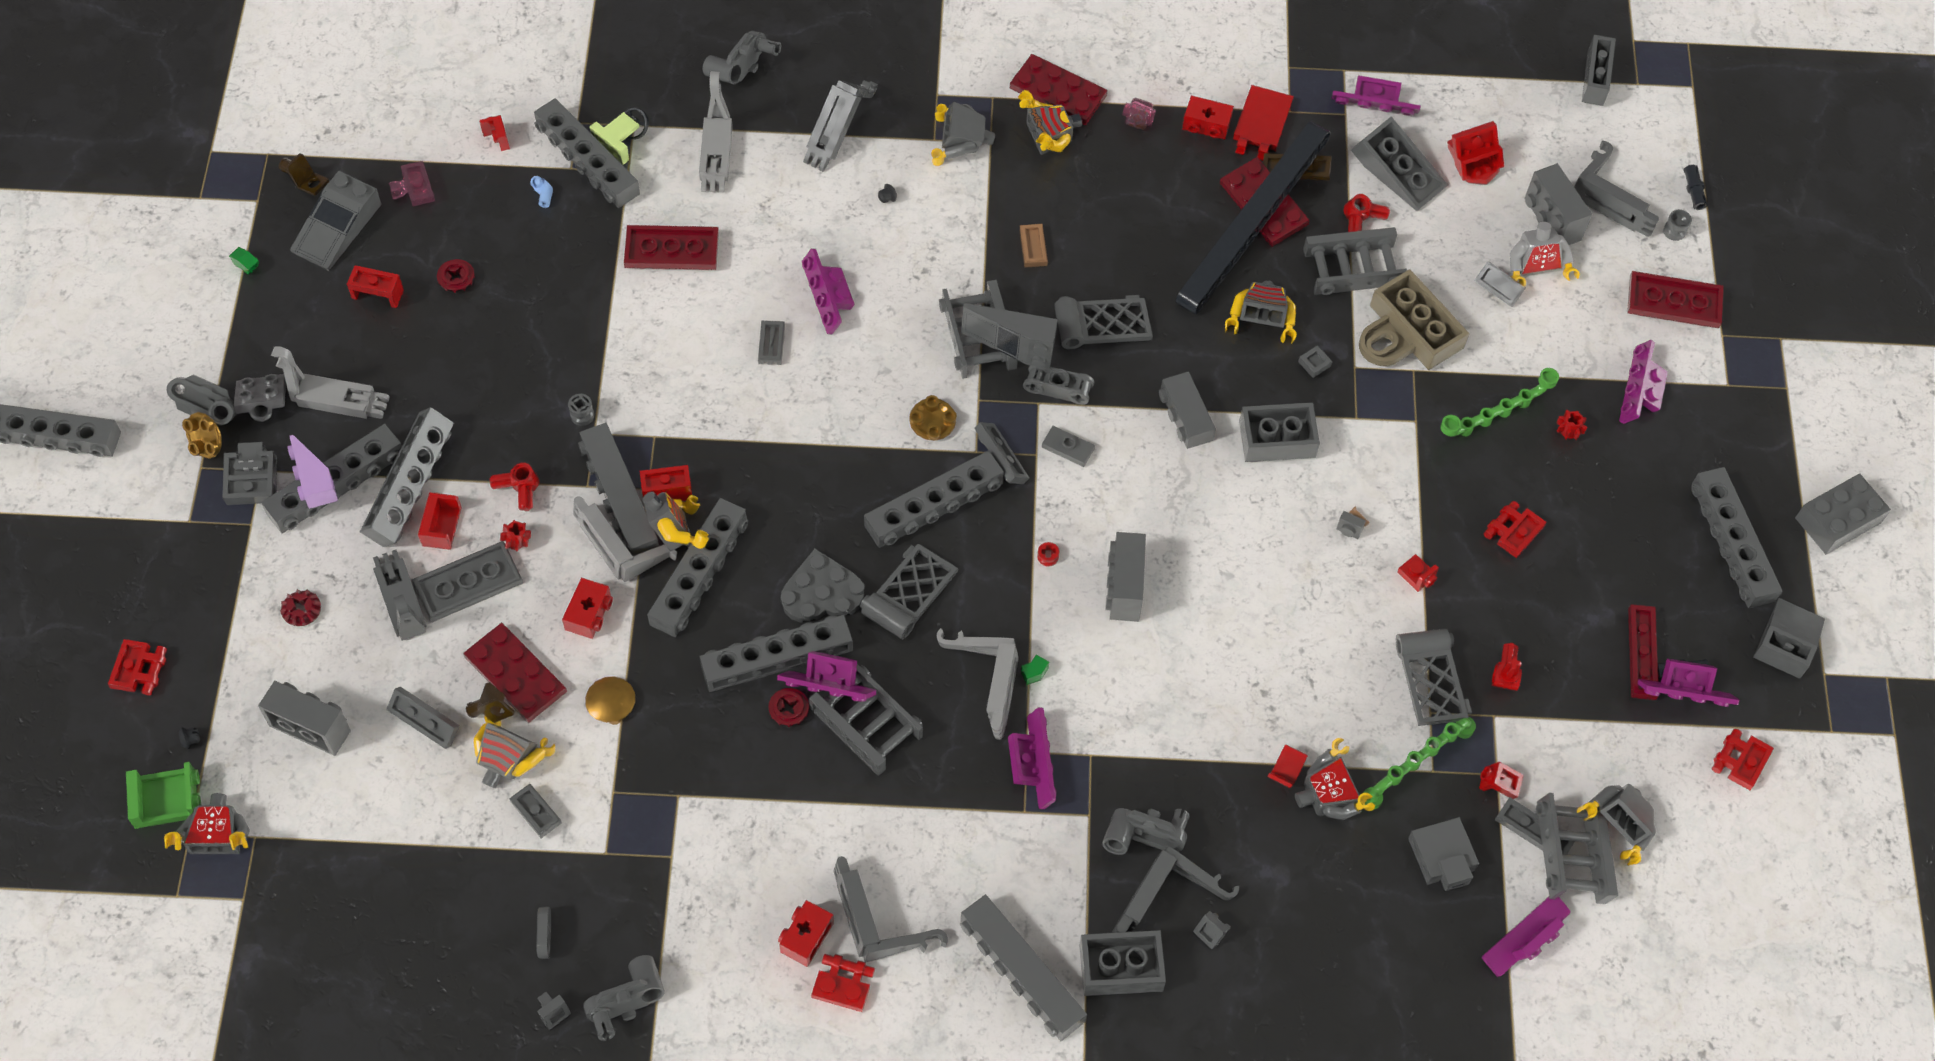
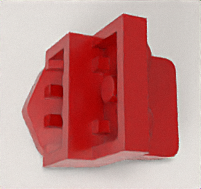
M1494 121L1453 134L1452 139L1447 142L1448 149L1463 181L1465 180L1471 184L1487 185L1500 172V168L1504 167L1503 148L1499 145L1497 124Z

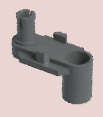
M752 30L744 34L729 53L727 59L709 55L704 61L703 73L705 76L710 77L711 71L720 72V81L737 84L743 80L748 72L755 73L757 71L758 64L756 62L762 52L778 56V53L781 52V43L766 39L763 33Z
M194 374L187 378L176 377L167 385L168 396L175 401L177 409L189 415L197 412L205 413L219 425L230 422L237 415L234 409V400L230 398L228 389ZM180 385L184 386L185 391L181 392ZM218 406L227 408V417L219 416L217 413Z
M1124 808L1116 809L1103 839V847L1112 854L1122 855L1127 852L1132 839L1161 850H1166L1170 846L1178 852L1182 851L1187 840V834L1184 830L1190 814L1184 810L1183 816L1180 818L1182 809H1176L1170 823L1159 819L1161 814L1154 809H1149L1147 814Z
M642 955L630 961L628 968L632 978L631 982L602 991L585 1001L584 1010L586 1017L589 1021L594 1022L599 1040H607L604 1033L605 1030H607L609 1039L614 1037L615 1030L613 1029L611 1018L622 1015L625 1021L634 1019L636 1017L635 1010L648 1006L663 997L664 988L652 956Z

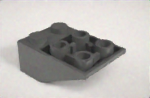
M1778 598L1753 658L1800 679L1809 668L1816 652L1825 618Z

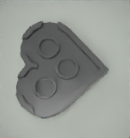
M814 549L785 584L781 592V604L785 614L792 620L800 623L813 619L819 620L825 614L837 616L850 613V615H853L861 608L860 604L864 599V583L853 572Z

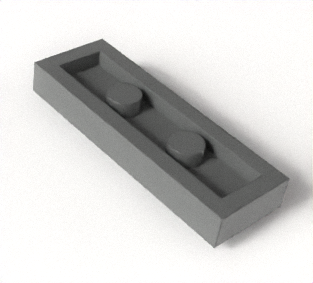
M980 422L974 429L979 435L980 442L986 446L1004 471L1003 478L1009 483L1024 484L1029 479V476L994 423Z
M401 686L394 689L386 709L445 749L451 747L460 726Z
M1509 797L1495 818V821L1543 851L1539 817L1536 813ZM1560 840L1562 854H1568L1575 841Z

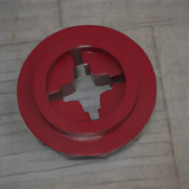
M460 259L445 262L437 272L439 285L446 291L452 290L454 293L460 289L465 291L468 285H472V280L475 278L473 267L468 262ZM459 273L461 278H455L453 280L451 275L456 276Z
M297 589L292 594L287 593V598L281 601V615L288 624L293 626H305L312 623L321 611L319 598L316 593L314 594L308 589L305 591ZM295 603L304 604L306 612L297 609Z
M781 689L769 701L771 718L779 725L783 724L791 727V725L800 724L807 717L809 710L808 699L797 689ZM784 701L789 706L795 705L793 707L794 714L788 710L784 712Z

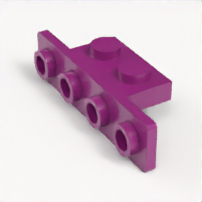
M1360 75L1357 77L1354 94L1333 91L1331 97L1338 104L1348 105L1349 102L1357 103L1358 107L1366 109L1374 106L1379 107V110L1383 112L1398 110L1401 111L1402 115L1414 116V113L1418 114L1421 105L1398 102L1401 82Z
M811 248L802 260V267L808 279L809 287L813 293L826 333L832 335L842 323L838 309L851 310L855 304L842 268L822 266L817 250Z
M1653 340L1637 345L1633 351L1632 364L1629 370V378L1619 419L1623 424L1639 418L1642 405L1652 412H1656L1661 408L1668 371L1652 361L1655 346Z
M815 651L808 653L806 674L786 671L778 674L777 680L786 682L787 686L799 687L802 685L808 687L809 691H829V694L832 696L842 697L847 695L851 696L852 700L859 702L867 701L868 698L876 695L875 689L855 685L857 660Z
M1667 659L1661 682L1638 679L1637 683L1645 689V693L1654 696L1665 693L1674 699L1682 700L1684 696L1690 697L1691 700L1699 703H1706V700L1714 701L1715 704L1729 707V704H1739V699L1732 694L1712 690L1717 668L1711 665Z
M1038 707L1027 716L1029 735L1012 733L1008 736L1014 784L1036 786L1039 809H1046L1056 800V788L1053 782V765L1049 752L1050 742L1047 737V719L1044 714V708Z
M1548 896L1482 955V959L1497 977L1502 976L1519 960L1526 958L1529 960L1534 959L1542 952L1540 947L1545 942L1549 944L1559 937L1560 933L1558 931L1564 926L1562 921L1571 911L1560 897L1553 900Z

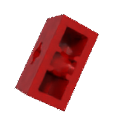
M1191 95L1182 129L1225 140L1234 106Z
M581 577L562 618L565 631L593 639L595 632L601 630L605 610L608 611L613 602L609 586Z
M806 900L802 907L798 906L795 909L791 918L793 920L789 929H783L778 942L780 943V953L808 967L832 928L834 915Z

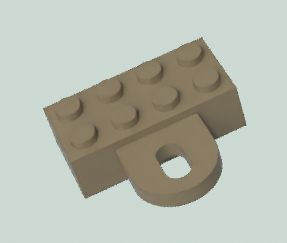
M1409 269L1374 290L1370 307L1379 315L1380 319L1368 325L1362 331L1359 340V350L1368 362L1378 366L1393 365L1413 353L1430 370L1464 349L1470 333ZM1383 338L1389 339L1392 342L1391 345L1381 351L1374 350L1371 346Z

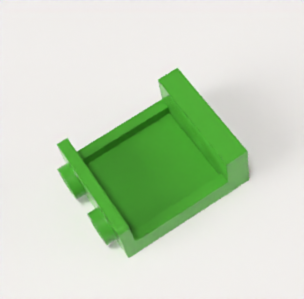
M185 762L183 769L140 776L137 770L126 771L128 820L135 829L186 820L190 814H193L196 806H201V797L196 790V785L200 784L198 769L194 770L190 762Z

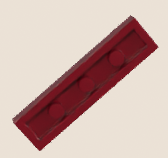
M1631 604L1628 609L1631 698L1656 700L1658 696L1645 693V689L1637 684L1638 679L1658 682L1656 608Z

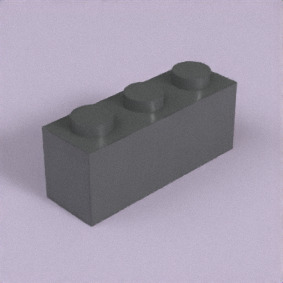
M1599 35L1593 36L1587 53L1582 102L1600 106H1603L1610 90L1615 38Z
M1189 371L1162 379L1159 396L1162 403H1166L1168 407L1170 421L1175 422L1177 426L1179 440L1181 442L1184 441L1187 449L1213 441L1216 428Z

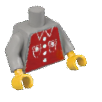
M1548 222L1538 223L1537 230L1525 231L1520 241L1510 252V270L1513 272V275L1510 277L1516 281L1519 280V283L1523 286H1526V280L1520 274L1562 269L1563 264L1566 267L1563 270V276L1568 281H1570L1569 273L1571 271H1574V276L1577 279L1580 273L1576 268L1572 267L1571 262L1574 261L1569 244L1562 235L1557 234L1555 228H1552Z

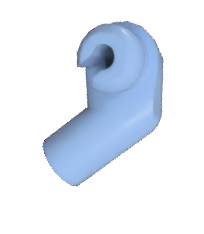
M534 176L530 184L540 195L538 204L543 208H548L553 188L544 178Z

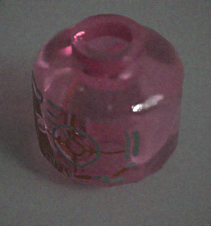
M1135 97L1130 103H1125L1122 115L1126 116L1125 123L1127 125L1144 130L1147 126L1151 127L1156 110L1153 109L1151 102Z

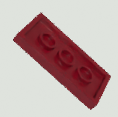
M1034 54L1029 56L1010 82L1009 89L1020 94L1022 91L1027 90L1032 94L1033 99L1041 103L1062 105L1068 116L1079 113L1084 125L1089 122L1106 98L1108 92L1107 89Z
M1256 157L1222 177L1220 184L1242 210L1270 172L1259 158ZM1287 195L1260 233L1270 246L1273 247L1309 225V219L1292 198Z
M627 225L624 268L716 270L719 228L705 226Z
M1632 271L1629 280L1627 313L1720 328L1722 324L1724 286Z
M502 622L463 653L464 658L488 682L505 695V700L527 723H530L567 692L566 687Z

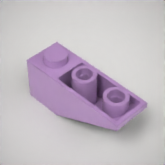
M291 435L292 445L288 446L291 460L296 461V466H292L296 481L300 480L301 486L297 487L300 500H306L309 509L338 501L329 469L294 435Z

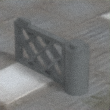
M1139 295L1125 296V299L1076 301L1069 296H1064L1054 304L1061 344L1066 349H1075L1083 344L1152 340L1153 335L1145 298H1140ZM1130 306H1140L1141 312L1136 316L1127 309ZM1108 307H1114L1120 312L1116 317H1113L1105 310ZM1091 308L1097 314L1090 318L1084 313L1083 309ZM1123 314L1133 320L1129 326L1118 320ZM1100 316L1110 321L1106 328L1096 322ZM1137 323L1145 329V333H1137L1132 330V327ZM1115 324L1123 330V333L1115 335L1109 329ZM1093 326L1101 333L1098 336H1089L1088 329Z
M917 544L915 547L911 545L903 554L904 561L881 588L871 596L866 595L860 604L862 608L861 613L902 640L909 635L917 620L958 572L957 567L920 544ZM920 553L928 559V563L915 565L914 558ZM944 568L948 571V574L943 577H935L934 569ZM930 569L931 578L918 579V570ZM913 571L914 580L901 581L900 575L902 572ZM933 584L934 590L932 593L921 594L919 585ZM916 586L917 595L904 596L902 587ZM899 588L900 597L891 598L885 592L888 589ZM919 601L920 607L916 612H913L906 607L905 602Z
M1446 628L1396 635V650L1399 658L1402 660L1418 726L1456 722L1463 718H1468V715L1472 714L1469 699L1463 698L1451 652V647H1454V637ZM1446 658L1447 669L1442 671L1434 666L1433 662L1435 659ZM1410 662H1419L1425 666L1420 675L1410 668ZM1428 669L1441 676L1436 684L1423 677ZM1443 679L1453 684L1454 689L1451 694L1438 687ZM1419 682L1431 689L1426 697L1416 691V685ZM1434 691L1446 698L1441 707L1429 700ZM1449 701L1459 707V714H1451L1444 709ZM1425 704L1437 711L1434 717L1423 718L1421 709Z

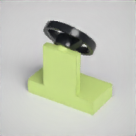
M630 108L605 127L595 122L590 126V132L624 165L629 161L628 147L622 141L626 138L636 140L643 137L648 130L649 119L643 110ZM632 111H639L643 115L645 122H640L637 117H634ZM639 126H644L643 131L639 135L635 137L629 136L634 131H636L639 128Z

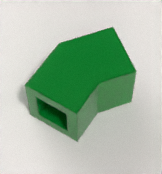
M238 247L229 255L233 264L242 269L247 275L258 267L259 260L241 247Z
M1035 655L1031 663L1022 665L1021 674L1026 685L1041 681L1049 669L1050 662Z

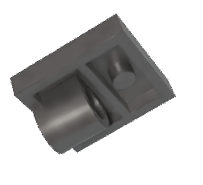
M269 374L260 378L248 377L236 381L234 398L236 414L249 412L254 420L266 421L271 417L273 408L284 407L286 393L284 374Z

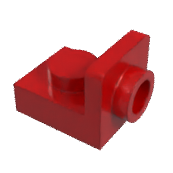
M501 115L491 116L479 121L484 137L492 135L494 143H499L501 151L510 149Z
M1415 554L1399 567L1397 573L1419 592L1423 587L1429 588L1435 583L1439 567L1435 564L1430 568Z
M1497 762L1483 769L1480 775L1479 789L1486 791L1493 788L1503 795L1515 799L1519 797L1524 775L1502 762Z

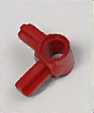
M1364 194L1355 195L1343 208L1346 218L1349 219L1348 232L1362 231V223L1368 217L1386 220L1390 214L1388 207L1373 204Z
M519 463L511 469L510 473L492 475L490 485L492 489L513 487L518 492L519 510L527 512L533 508V492L539 486V478L529 464Z
M1514 643L1503 645L1501 662L1496 664L1494 668L1492 686L1518 690L1522 676V669H1520L1522 663L1517 660L1518 646L1514 645Z

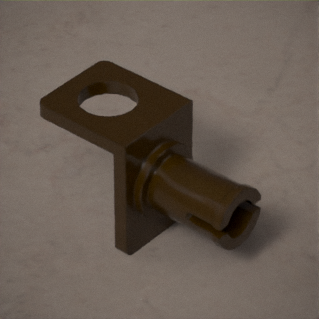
M301 153L293 160L283 158L279 163V169L291 176L297 188L311 195H317L329 183L328 178L314 173L305 156ZM320 181L318 186L309 188L312 182Z
M490 682L485 683L480 699L469 702L466 706V712L469 717L476 718L484 714L493 723L511 717L515 713L504 702L505 695Z

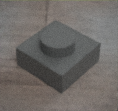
M1318 345L1300 356L1298 361L1313 378L1332 365L1330 358Z
M1343 511L1336 530L1341 531L1347 537L1359 539L1366 520Z

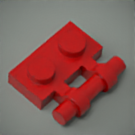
M1512 501L1501 509L1500 515L1496 520L1493 519L1487 525L1488 529L1484 532V536L1487 539H1492L1494 535L1501 536L1497 545L1515 558H1518L1545 527L1547 522L1528 508L1520 514L1517 511L1520 507L1516 501ZM1507 521L1514 522L1510 528L1504 525Z
M124 639L108 682L111 689L135 692L138 683L144 684L141 692L145 695H152L154 687H157L159 682L158 674L160 669L164 667L166 662L165 654L167 648L157 646L155 654L149 653L151 647L148 643ZM145 663L151 664L148 674L142 673Z
M1733 729L1731 734L1727 735L1724 739V747L1721 752H1718L1714 757L1715 763L1712 766V771L1720 774L1723 768L1727 767L1731 770L1727 778L1751 791L1774 748L1752 735L1746 743L1740 739L1742 732L1739 729ZM1733 750L1741 752L1737 760L1731 757Z
M824 954L822 964L831 966L829 973L819 970L811 998L863 1012L870 984L863 983L861 980L863 976L873 978L875 968L867 966L866 962L858 960L856 963L843 959V956L838 954L834 956ZM840 969L854 973L853 978L849 979L838 976Z

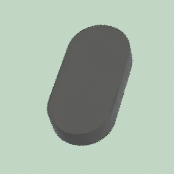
M546 906L539 907L537 912L536 947L539 959H549L551 911L550 907Z

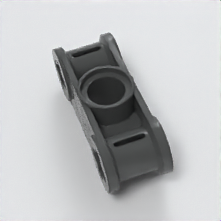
M1029 365V375L1023 383V388L1026 391L1071 401L1079 405L1088 403L1089 390L1095 383L1091 376L1054 367L1036 368Z

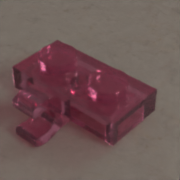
M423 161L402 165L401 171L404 180L389 183L393 199H399L408 193L412 206L435 201Z

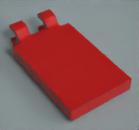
M1251 85L1233 137L1234 140H1238L1235 153L1244 155L1247 145L1252 144L1259 146L1257 157L1263 161L1264 153L1268 154L1269 149L1276 151L1294 96Z

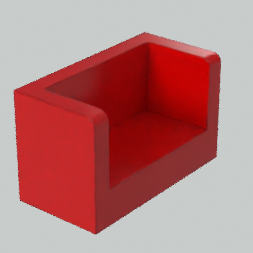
M356 265L347 282L352 299L357 300L360 292L387 297L393 308H397L404 291L398 274Z
M688 465L640 471L643 497L649 492H654L656 495L666 492L672 499L686 501L692 495Z
M429 492L418 532L422 546L451 550L462 509L458 496Z

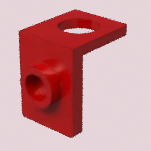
M1285 744L1268 777L1289 788L1293 787L1308 755Z

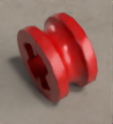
M1052 542L1041 544L1037 555L1040 564L1043 566L1055 565L1059 559L1060 551L1058 546ZM1047 550L1051 551V557L1049 558L1045 554Z

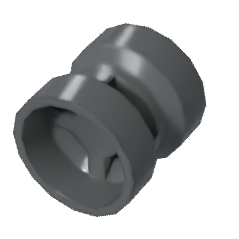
M1681 209L1672 211L1663 229L1665 236L1673 241L1682 240L1692 222L1690 214Z
M576 394L569 399L568 408L572 422L579 426L590 424L594 419V410L590 397L586 394Z

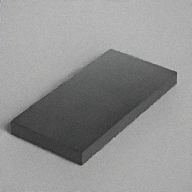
M504 541L412 579L431 623L523 584L508 549L505 548Z

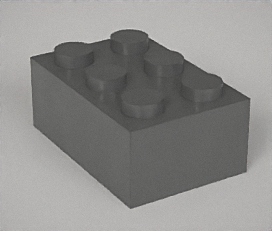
M1558 163L1535 171L1524 199L1526 205L1536 215L1538 223H1550L1551 227L1555 228L1557 234L1562 235L1569 245L1582 241L1592 213Z
M1313 403L1242 407L1239 425L1245 462L1316 458L1320 441Z
M1859 473L1804 504L1795 519L1826 555L1881 524L1891 509Z
M1116 532L1115 541H1110V552L1108 554L1109 571L1107 574L1108 591L1105 610H1110L1109 620L1139 622L1143 603L1146 534Z
M274 680L258 705L269 727L333 756H336L351 732L341 707L333 702L326 704L310 692L304 694L288 682L282 684Z
M1161 930L1081 935L1079 948L1084 996L1163 992L1166 978Z

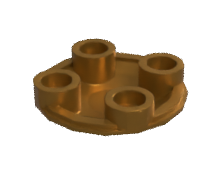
M930 395L914 405L910 411L909 422L912 430L918 436L926 440L935 441L944 439L951 434L955 428L957 415L948 403L938 399L935 395Z
M197 412L183 420L182 427L186 431L189 452L193 456L200 455L208 459L215 457L220 452L222 441L218 426L213 419L205 413Z
M615 676L604 677L595 681L589 687L585 696L586 709L589 714L596 720L609 722L612 725L619 724L632 711L636 700L632 686L624 679Z

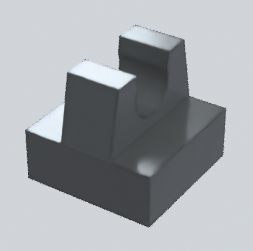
M1209 911L1203 916L1193 932L1211 949H1214L1228 932L1230 926L1227 923L1223 924L1218 919V914Z
M545 992L537 998L542 1004V1008L537 1012L549 1030L571 1014L566 1002L560 995L552 999Z

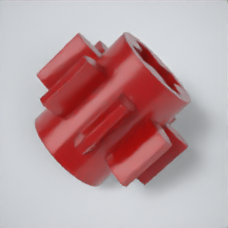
M1566 410L1564 416H1559L1556 422L1559 424L1557 432H1561L1565 439L1574 438L1578 440L1580 433L1584 434L1587 426L1584 425L1587 418L1583 417L1579 411L1569 412Z
M513 520L508 525L503 524L500 541H506V549L510 548L517 552L523 546L528 547L531 530L525 529V522L521 523Z

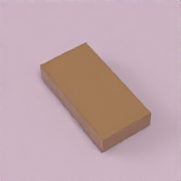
M1043 224L1020 225L1024 267L1047 266L1048 260Z

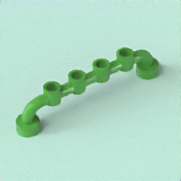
M1553 368L1543 369L1538 378L1539 385L1531 390L1522 389L1518 396L1512 399L1504 398L1500 401L1499 405L1491 409L1483 408L1480 414L1473 418L1464 417L1460 421L1455 415H1447L1442 420L1441 431L1450 437L1459 434L1469 436L1474 427L1478 425L1488 427L1491 425L1493 418L1498 415L1508 417L1512 409L1517 406L1527 408L1533 398L1541 395L1547 389L1556 386L1559 380V373Z
M1468 717L1456 721V723L1450 722L1446 724L1442 734L1438 737H1429L1424 747L1418 752L1411 751L1403 764L1391 766L1386 777L1374 787L1367 788L1364 793H1369L1373 796L1366 800L1365 805L1373 803L1375 804L1373 810L1378 809L1383 801L1382 793L1391 785H1398L1405 774L1409 771L1418 770L1422 761L1429 756H1436L1444 744L1454 742L1457 736L1463 739L1471 737L1476 729L1474 720Z

